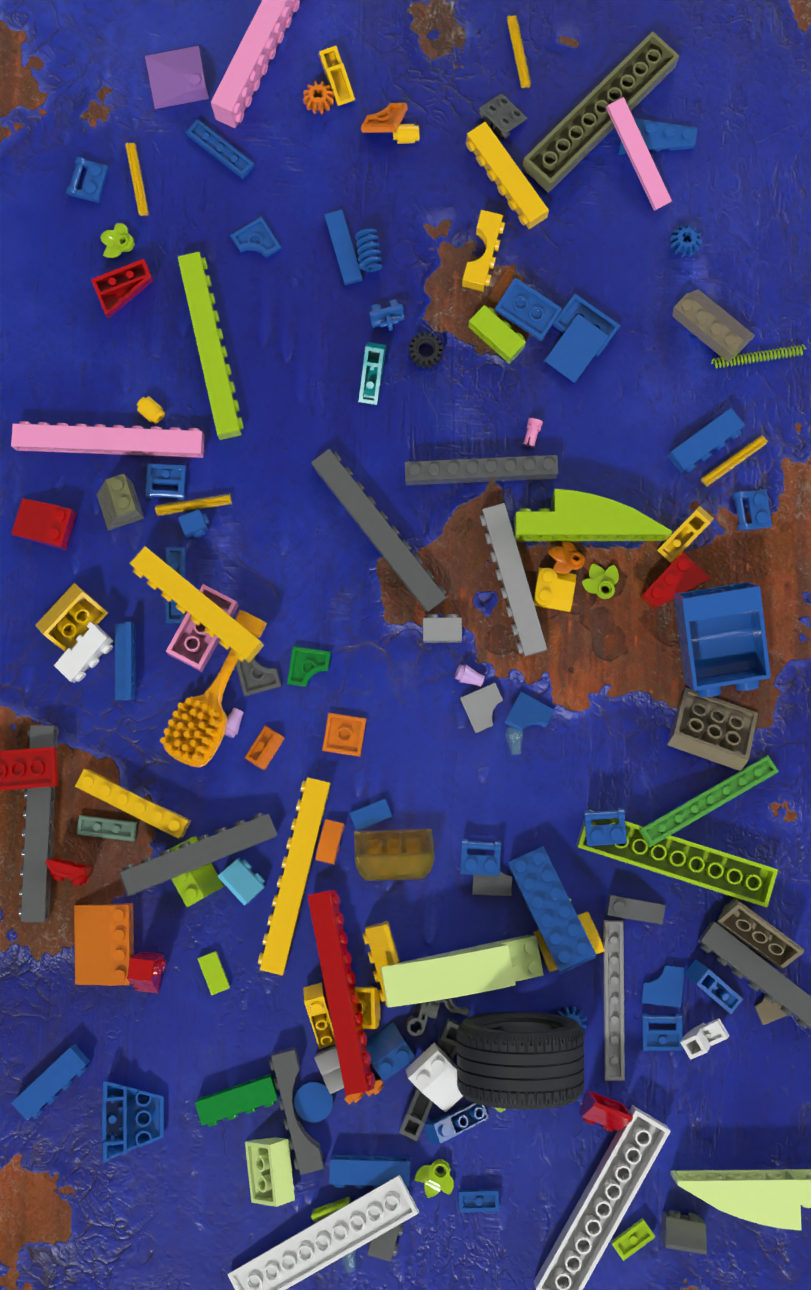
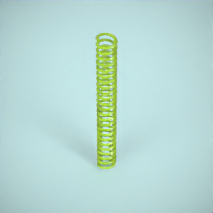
M802 344L801 346L776 348L775 350H765L764 352L743 353L742 355H736L733 358V363L736 366L735 358L737 357V364L740 365V356L741 364L743 365L744 361L747 364V355L748 362L751 363L750 354L752 355V362L754 363L756 358L758 363V353L760 362H762L761 353H763V361H766L765 352L767 353V360L769 361L770 358L773 360L772 351H774V359L776 360V350L778 351V358L780 359L781 356L784 358V349L786 358L788 357L787 349H789V357L792 354L795 357V347L796 355L799 356L798 347H800V355L802 356V346L804 350L806 347ZM722 357L712 359L711 364H713L714 360L716 369L718 368L717 359L719 361V368H721V359L722 365L725 367V361Z

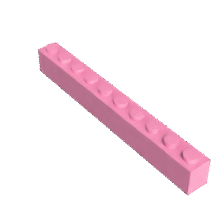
M20 421L19 424H13L11 446L17 451L203 458L205 435L197 428H189L188 431L177 427H171L170 430H162L161 427L156 426L151 427V429H143L142 426L125 428L122 425H113V428L101 424L87 427L86 424L68 426L66 423L49 425L46 422H38V425H34L30 422Z

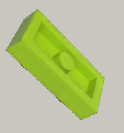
M642 1218L613 1239L611 1244L624 1261L654 1239L655 1235Z

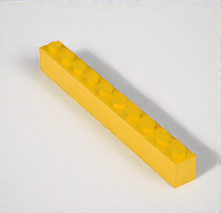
M308 777L306 781L303 780L300 792L304 793L302 800L298 799L296 811H299L297 819L294 818L291 830H294L293 837H289L286 849H289L288 857L284 856L282 868L285 869L283 876H279L277 887L280 888L279 894L275 895L272 906L275 907L274 914L269 915L267 925L270 926L269 934L265 933L262 945L266 946L264 953L261 952L258 959V964L261 965L260 970L282 976L285 972L331 785L329 782Z

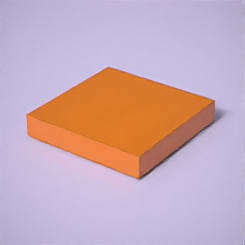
M328 713L322 751L360 757L366 718Z

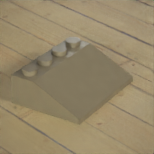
M685 687L670 730L667 745L741 771L749 760L758 713L714 697H699L697 691Z

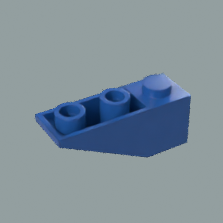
M470 1103L425 1122L424 1128L430 1143L441 1144L489 1119L484 1105Z

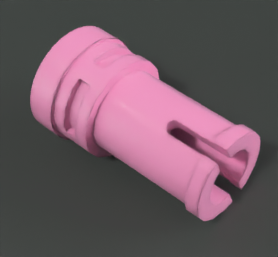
M535 418L528 419V430L523 445L535 447L537 435L541 430L543 421Z

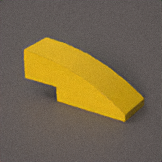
M337 46L319 51L318 55L331 91L334 92L337 106L355 101Z

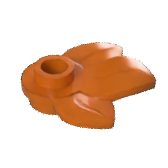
M563 541L561 547L555 546L548 550L549 555L557 561L553 567L556 573L566 574L571 570H578L585 563L583 554L578 552L576 546L570 542Z

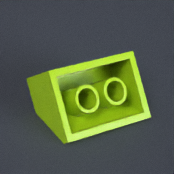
M194 836L178 844L177 846L171 848L172 852L178 850L179 845L185 842L190 841V844L198 842L197 836ZM212 863L172 879L187 907L224 887L222 881L217 877L218 874Z

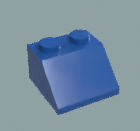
M394 1022L367 1040L366 1047L367 1052L371 1056V1064L383 1082L416 1059V1053Z

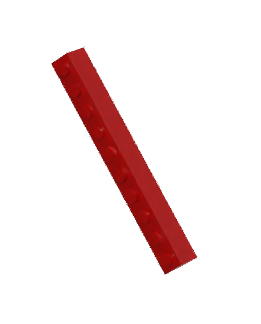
M336 890L307 895L345 1096L367 1092L374 1089L375 1076L371 1073L370 1068L371 1056L367 1052V1036L363 1032L362 1027L363 1015L359 1011V995L355 991L354 984L356 980L350 965L352 959L346 945L348 938L343 929L344 918L339 909L340 897Z

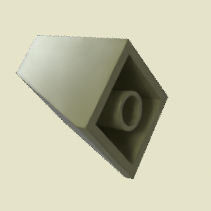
M125 474L106 479L96 495L107 529L111 530L144 519L131 480Z

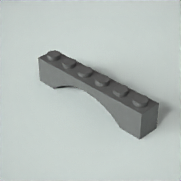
M448 1018L436 1044L452 1060L457 1052V1029L461 1023ZM416 1088L399 1126L400 1134L415 1141L419 1138L433 1104L418 1088Z
M292 1047L273 1052L269 1063L271 1070H275L277 1077L274 1079L276 1090H280L281 1098H279L280 1108L285 1110L286 1118H284L285 1128L290 1130L291 1134L289 1138L291 1150L294 1149L296 1157H294L296 1170L299 1169L300 1175L324 1169L325 1162L321 1145L306 1132L299 1121L294 1107V1084L301 1067L297 1049Z

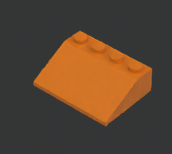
M133 903L74 905L75 984L131 985L127 979L129 959L134 956Z

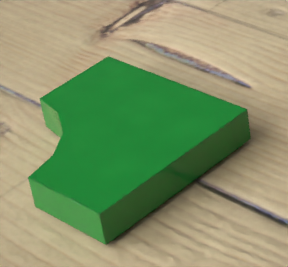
M293 646L287 684L307 687L309 679L314 674L328 671L331 652Z

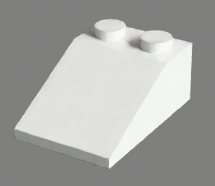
M435 1042L405 1069L408 1079L444 1112H447L463 1096L457 1087V1065Z

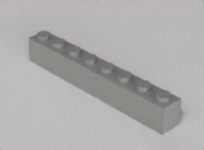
M505 503L482 509V515H479L481 525L486 526L487 533H485V539L487 544H491L492 551H490L492 562L497 564L498 569L495 570L497 580H501L503 585L500 590L503 599L506 598L508 606H506L508 617L513 619L514 624H511L513 635H517L519 640L516 643L519 654L522 653L523 657L545 652L547 650Z

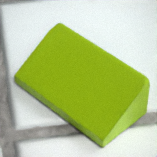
M350 1197L313 1209L311 1214L312 1220L316 1223L351 1203Z

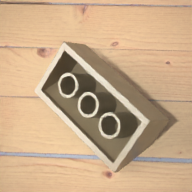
M699 289L687 293L674 306L672 317L728 363L755 337L752 332Z
M735 897L724 906L717 921L718 924L780 970L805 951L800 945Z

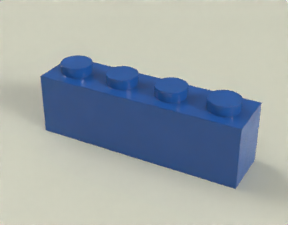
M730 408L672 450L668 457L681 474L684 471L689 473L697 467L696 463L702 460L704 462L711 457L713 450L717 449L719 451L725 447L728 439L732 438L734 440L742 434L741 430L745 425L734 410Z
M74 1044L11 1104L26 1121L31 1117L36 1119L44 1111L42 1107L46 1103L50 1105L59 1097L56 1093L61 1089L65 1091L73 1084L71 1079L75 1075L80 1077L88 1069L86 1065L90 1060Z
M331 1155L329 1184H333L334 1187L343 1188L346 1185H354L355 1188H365L367 1185L377 1188L398 1175L401 1176L406 1187H409L410 1157Z

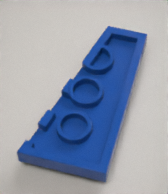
M634 118L648 151L659 152L664 149L682 150L694 149L698 129L696 127ZM620 140L618 155H623L627 152Z

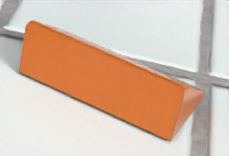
M265 725L245 756V759L265 770L282 744L284 737Z

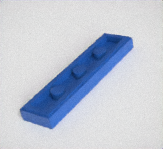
M199 119L186 131L187 136L240 178L244 179L255 166L250 159Z
M338 210L324 214L344 285L363 281L343 211Z
M166 547V564L184 579H186V548ZM166 600V624L182 623L186 612L183 614L175 607L177 603L173 600L170 602Z

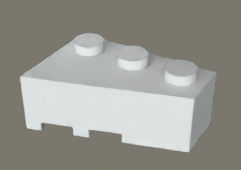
M92 622L87 625L89 630L84 636L79 635L76 638L78 642L72 648H68L54 665L70 682H80L86 676L85 672L90 667H95L100 661L99 658L103 654L109 653L113 648L112 644L115 641L98 625Z

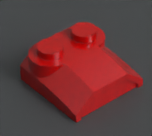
M59 858L46 859L45 862L50 869L49 874L53 875L52 879L64 881V878L69 879L71 884L78 886L87 883L93 867Z

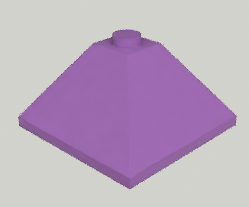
M199 46L145 56L155 109L209 99Z

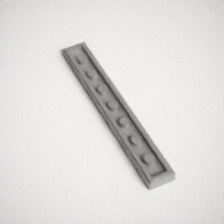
M603 920V947L605 950L603 952L604 1080L625 1081L623 920Z

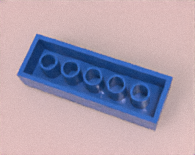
M544 846L508 862L509 869L559 974L595 959L596 953Z

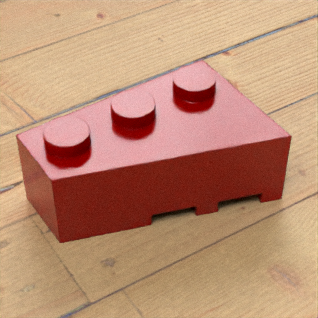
M144 259L95 277L91 281L104 313L109 319L151 284L153 278Z
M682 552L640 597L655 610L673 600L674 594L688 592L711 578Z
M141 951L130 957L127 979L133 984L132 986L135 987V991L159 994L161 973L166 968V960L163 959L164 954Z

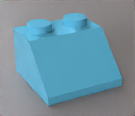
M238 858L217 877L245 906L266 886L263 884L265 880L258 873L254 874L250 870L252 866L245 859L241 860Z

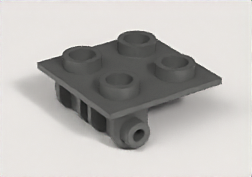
M500 94L479 108L480 118L489 126L493 125L492 129L496 130L500 137L505 139L510 135L509 131L528 119L503 94Z

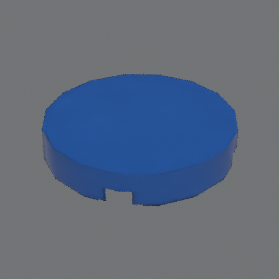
M309 1081L297 1090L294 1098L295 1110L303 1120L319 1122L330 1114L333 1107V1095L329 1093L324 1083Z

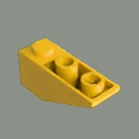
M322 983L303 987L304 1003L319 1049L335 1045L328 1001Z

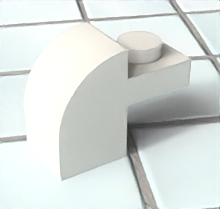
M718 1018L707 1024L702 1023L685 1034L680 1043L691 1060L707 1053L712 1045L728 1039L729 1034Z

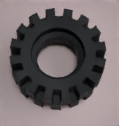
M423 332V334L418 333L417 337L414 336L412 338V342L410 341L409 356L413 364L416 363L417 367L422 366V369H425V367L432 368V365L436 366L437 362H440L443 354V345L437 335L433 336L432 332L429 334ZM423 344H429L433 348V353L428 357L422 356L418 351L419 347Z

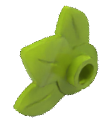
M116 223L114 230H106L100 236L101 241L107 245L103 254L107 258H116L122 252H129L134 247V239L128 234V228L122 223Z
M592 564L589 570V579L582 581L584 589L589 593L597 594L602 599L611 598L615 592L614 585L619 580L618 570L615 565L610 566L605 571L600 566ZM602 587H607L608 593H603Z
M443 1159L435 1160L432 1165H423L415 1175V1181L425 1182L424 1188L428 1198L437 1195L441 1190L450 1195L454 1188V1180L450 1175V1166ZM442 1166L444 1168L443 1172H438L436 1170L437 1167Z

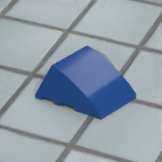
M103 1080L101 1092V1146L103 1163L164 1137L163 1096Z

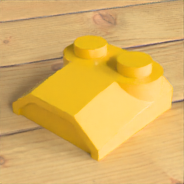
M539 568L533 598L534 606L570 612L576 584V574L556 573L551 568Z
M371 986L355 987V991L359 995V1011L363 1015V1029H377L380 1021V995L378 989Z

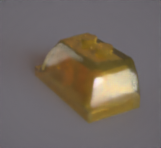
M432 829L354 831L355 864L364 880L423 879L431 871L434 863Z

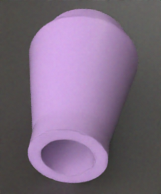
M460 664L455 674V679L458 682L480 687L485 676L479 674L466 664Z
M233 708L227 717L224 735L231 738L238 735L244 712Z

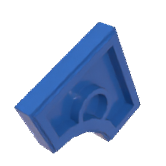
M262 216L230 235L240 253L247 250H255L267 258L282 249Z
M520 692L504 723L520 732L530 725L546 727L554 709Z
M664 965L662 973L651 982H643L641 1003L681 1008L685 968Z

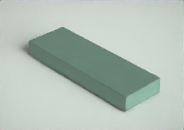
M79 815L76 835L135 841L138 822Z

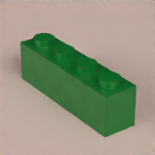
M271 1073L197 1098L195 1105L201 1125L208 1124V1127L218 1124L221 1119H234L238 1117V1113L245 1111L246 1114L256 1111L257 1107L262 1105L270 1107L276 1104L279 1093L276 1090L274 1077Z

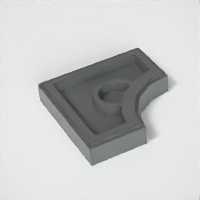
M255 657L250 663L246 660L241 662L238 659L236 667L244 697L282 687L277 668L263 667L256 661Z
M501 871L500 876L473 875L472 894L511 896L512 876L503 874Z

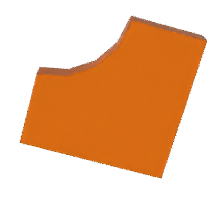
M390 103L382 111L367 115L361 125L362 133L396 132L408 110L407 104Z

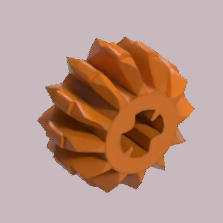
M316 81L314 86L308 84V90L303 92V102L308 111L313 109L314 115L317 111H320L323 115V110L329 111L330 106L334 104V92L331 91L329 85L325 86L323 81L320 85Z

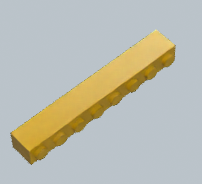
M144 546L131 561L130 565L134 568L132 572L139 578L144 576L148 579L146 583L154 590L159 588L162 591L161 596L168 602L173 600L177 603L175 607L183 614L188 612L191 615L189 619L199 626L201 623L205 626L204 631L212 638L217 636L220 639L218 643L225 649L231 648L234 650L235 653L233 655L241 662L246 660L250 663L264 646L259 639L147 547Z

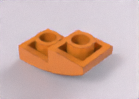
M325 820L315 858L317 861L335 864L340 849L339 843L345 828L344 823Z
M380 1076L375 1077L374 1089L365 1092L368 1096L373 1093L376 1095L384 1087L382 1085L384 1082ZM364 1094L346 1095L344 1100L348 1104L353 1101L356 1103Z

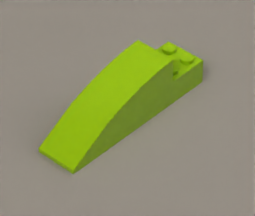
M554 489L551 496V512L550 509L546 508L539 509V512H531V509L526 508L519 509V512L515 513L513 519L515 541H666L672 535V530L630 506L598 495L574 490Z

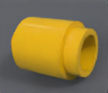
M400 124L397 131L393 132V140H397V144L419 141V125Z
M150 396L142 397L138 401L137 411L148 421L157 424L165 416L163 408Z

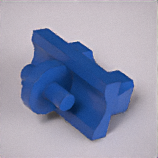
M395 299L387 303V308L381 309L379 304L371 305V312L369 314L372 328L388 326L389 331L393 330V324L405 320L402 304H399Z

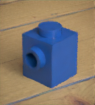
M200 509L178 517L184 535L187 538L203 536L205 531L209 530L207 524H210L206 513L202 514Z

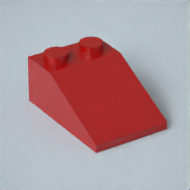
M22 498L11 535L66 550L77 514L68 508Z
M589 1090L586 1092L579 1112L581 1117H583V1121L593 1125L595 1122L599 1123L603 1129L613 1132V1129L620 1131L633 1119L625 1104Z

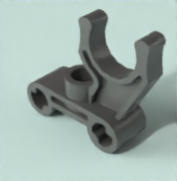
M451 998L419 1003L416 1015H410L406 1019L405 1025L411 1035H421L425 1030L427 1018H436L439 1003L442 1001L452 1013H460L467 1016L469 1010L467 1007L454 1005ZM415 1021L420 1022L419 1027L416 1026L415 1029L410 1028V1025L415 1024Z

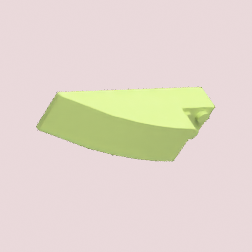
M534 935L515 937L380 967L388 1008L515 986L517 981L543 976L537 937Z
M811 1169L670 1171L672 1178L678 1186L720 1211L757 1224L781 1229L802 1230L801 1205L805 1208H811Z

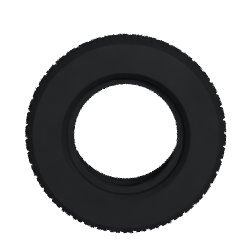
M494 1012L470 1016L464 1019L457 1029L458 1090L467 1100L494 1108L532 1110L555 1108L571 1104L584 1091V1031L574 1019L555 1014Z

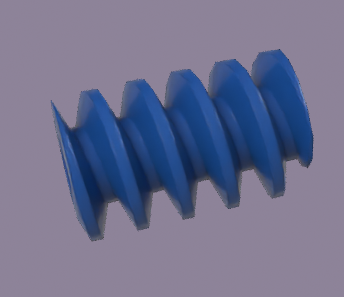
M364 229L355 235L357 240L356 247L358 248L357 254L359 255L358 261L360 262L359 268L367 272L378 271L383 268V265L377 264L382 261V258L376 257L381 254V251L375 250L380 247L379 243H375L379 240V236L374 235L378 232L375 229Z

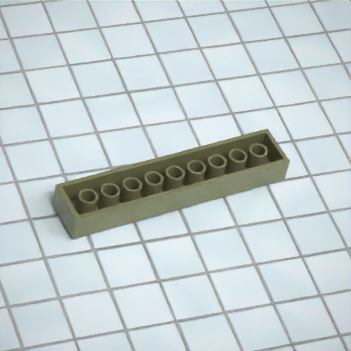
M652 31L523 159L522 169L549 193L615 128L606 106L624 97L631 112L676 67L680 56Z

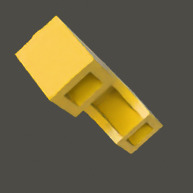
M481 210L476 235L485 243L486 251L478 260L467 262L462 281L463 287L484 292L485 286H489L491 275L488 274L489 269L494 268L496 258L493 257L494 251H498L501 241L498 240L499 233L503 234L505 223L502 222L503 215Z

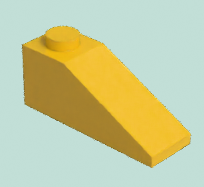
M699 506L657 551L672 563L714 518Z

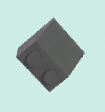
M676 1210L662 1211L659 1236L666 1248L707 1255L706 1223L700 1218V1215L688 1213V1216L681 1215Z

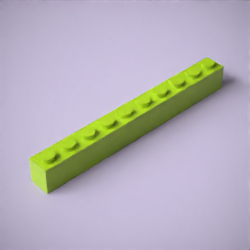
M200 252L178 256L217 436L220 440L242 435L241 429H244L242 418L237 416V411H240L238 401L234 400L232 394L236 393L234 383L229 380V375H232L230 365L225 362V357H228L226 347L221 345V340L224 338L222 329L217 327V322H220L217 310L214 311L213 304H216L214 294L209 291V287L212 284L210 276H206L205 269H208L206 258H202Z

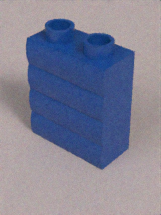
M749 581L674 594L685 684L693 691H697L699 697L720 695L721 686L735 684L736 690L739 691L754 690L759 688V680L771 678L759 585Z

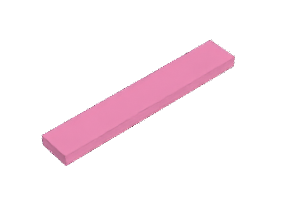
M624 97L606 106V109L653 210L655 211L672 202Z

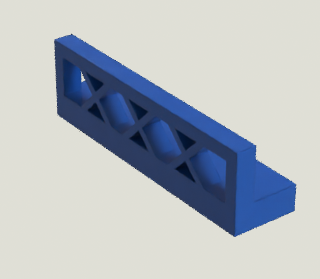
M132 622L115 624L116 701L136 700V624Z

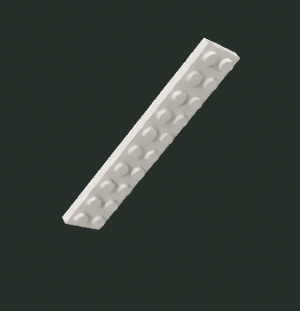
M398 1175L227 1275L235 1290H286L417 1215L419 1210L404 1181Z

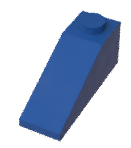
M696 959L684 973L689 980L730 1014L734 1012L743 1000L742 997L710 969Z

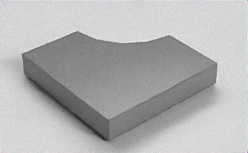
M496 683L460 698L475 734L493 726V710L498 703L503 701Z

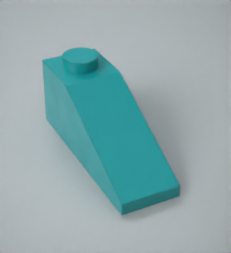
M367 342L365 346L359 402L374 405L378 403L386 345Z

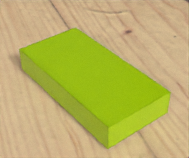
M217 951L198 958L211 995L230 988Z

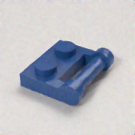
M76 157L75 170L66 193L73 197L99 203L109 167ZM86 168L87 173L82 190H78L77 187L82 170Z
M148 464L146 498L167 497L185 500L187 467L185 465ZM153 484L178 485V491L153 489Z
M767 489L732 494L733 500L736 503L739 523L737 525L738 531L772 527ZM743 499H747L749 524L746 523Z
M624 808L596 812L584 810L586 846L627 843ZM618 818V824L591 825V820Z
M462 839L460 874L500 876L501 840L482 842ZM467 849L494 850V856L467 854Z
M675 1013L674 1015L641 1014L643 1051H683V1046L680 1043L683 1038L681 1013ZM649 1023H675V1029H649Z

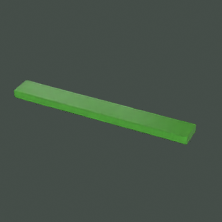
M767 755L641 828L639 832L648 846L651 847L779 771Z

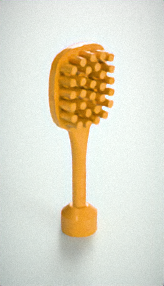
M239 610L235 618L240 625L256 638L261 637L267 625L266 622L242 610ZM232 649L215 680L205 693L200 696L187 698L184 703H178V710L172 713L173 718L168 721V728L164 729L165 736L160 739L166 752L186 765L193 767L205 766L215 755L224 737L227 715L222 709L221 702L227 682L238 661L233 655L235 651Z

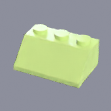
M273 1137L245 1141L251 1203L278 1207L294 1201L295 1195L288 1139Z

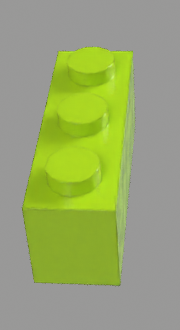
M484 305L469 320L468 327L509 364L525 348V338L520 333H515L507 321H502L498 318L497 313L492 308H487Z

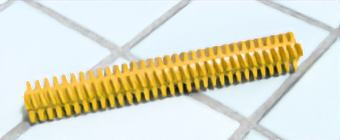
M509 15L507 23L521 81L520 85L522 88L531 87L529 86L531 85V80H529L528 67H526L527 63L525 52H523L524 48H522L521 35H519L517 16Z
M126 143V152L131 169L138 213L140 216H147L149 212L145 199L142 175H140L141 170L140 164H138L135 143Z
M761 435L757 440L755 439V441L751 442V444L749 443L740 452L730 457L725 463L723 462L719 467L717 466V468L709 472L708 475L702 477L701 481L706 486L710 485L715 479H719L721 475L723 476V474L734 468L736 464L738 465V463L751 456L753 452L755 453V451L766 445L767 439Z
M229 493V496L228 494L227 496L222 495V497L217 495L215 498L210 496L208 499L207 497L206 499L201 498V500L199 498V501L194 499L192 502L187 500V502L185 501L184 503L182 501L181 503L180 501V504L179 502L178 504L173 502V505L168 503L166 506L161 504L159 507L157 505L155 510L157 516H162L169 513L174 514V512L181 513V511L211 508V506L230 505L232 500Z

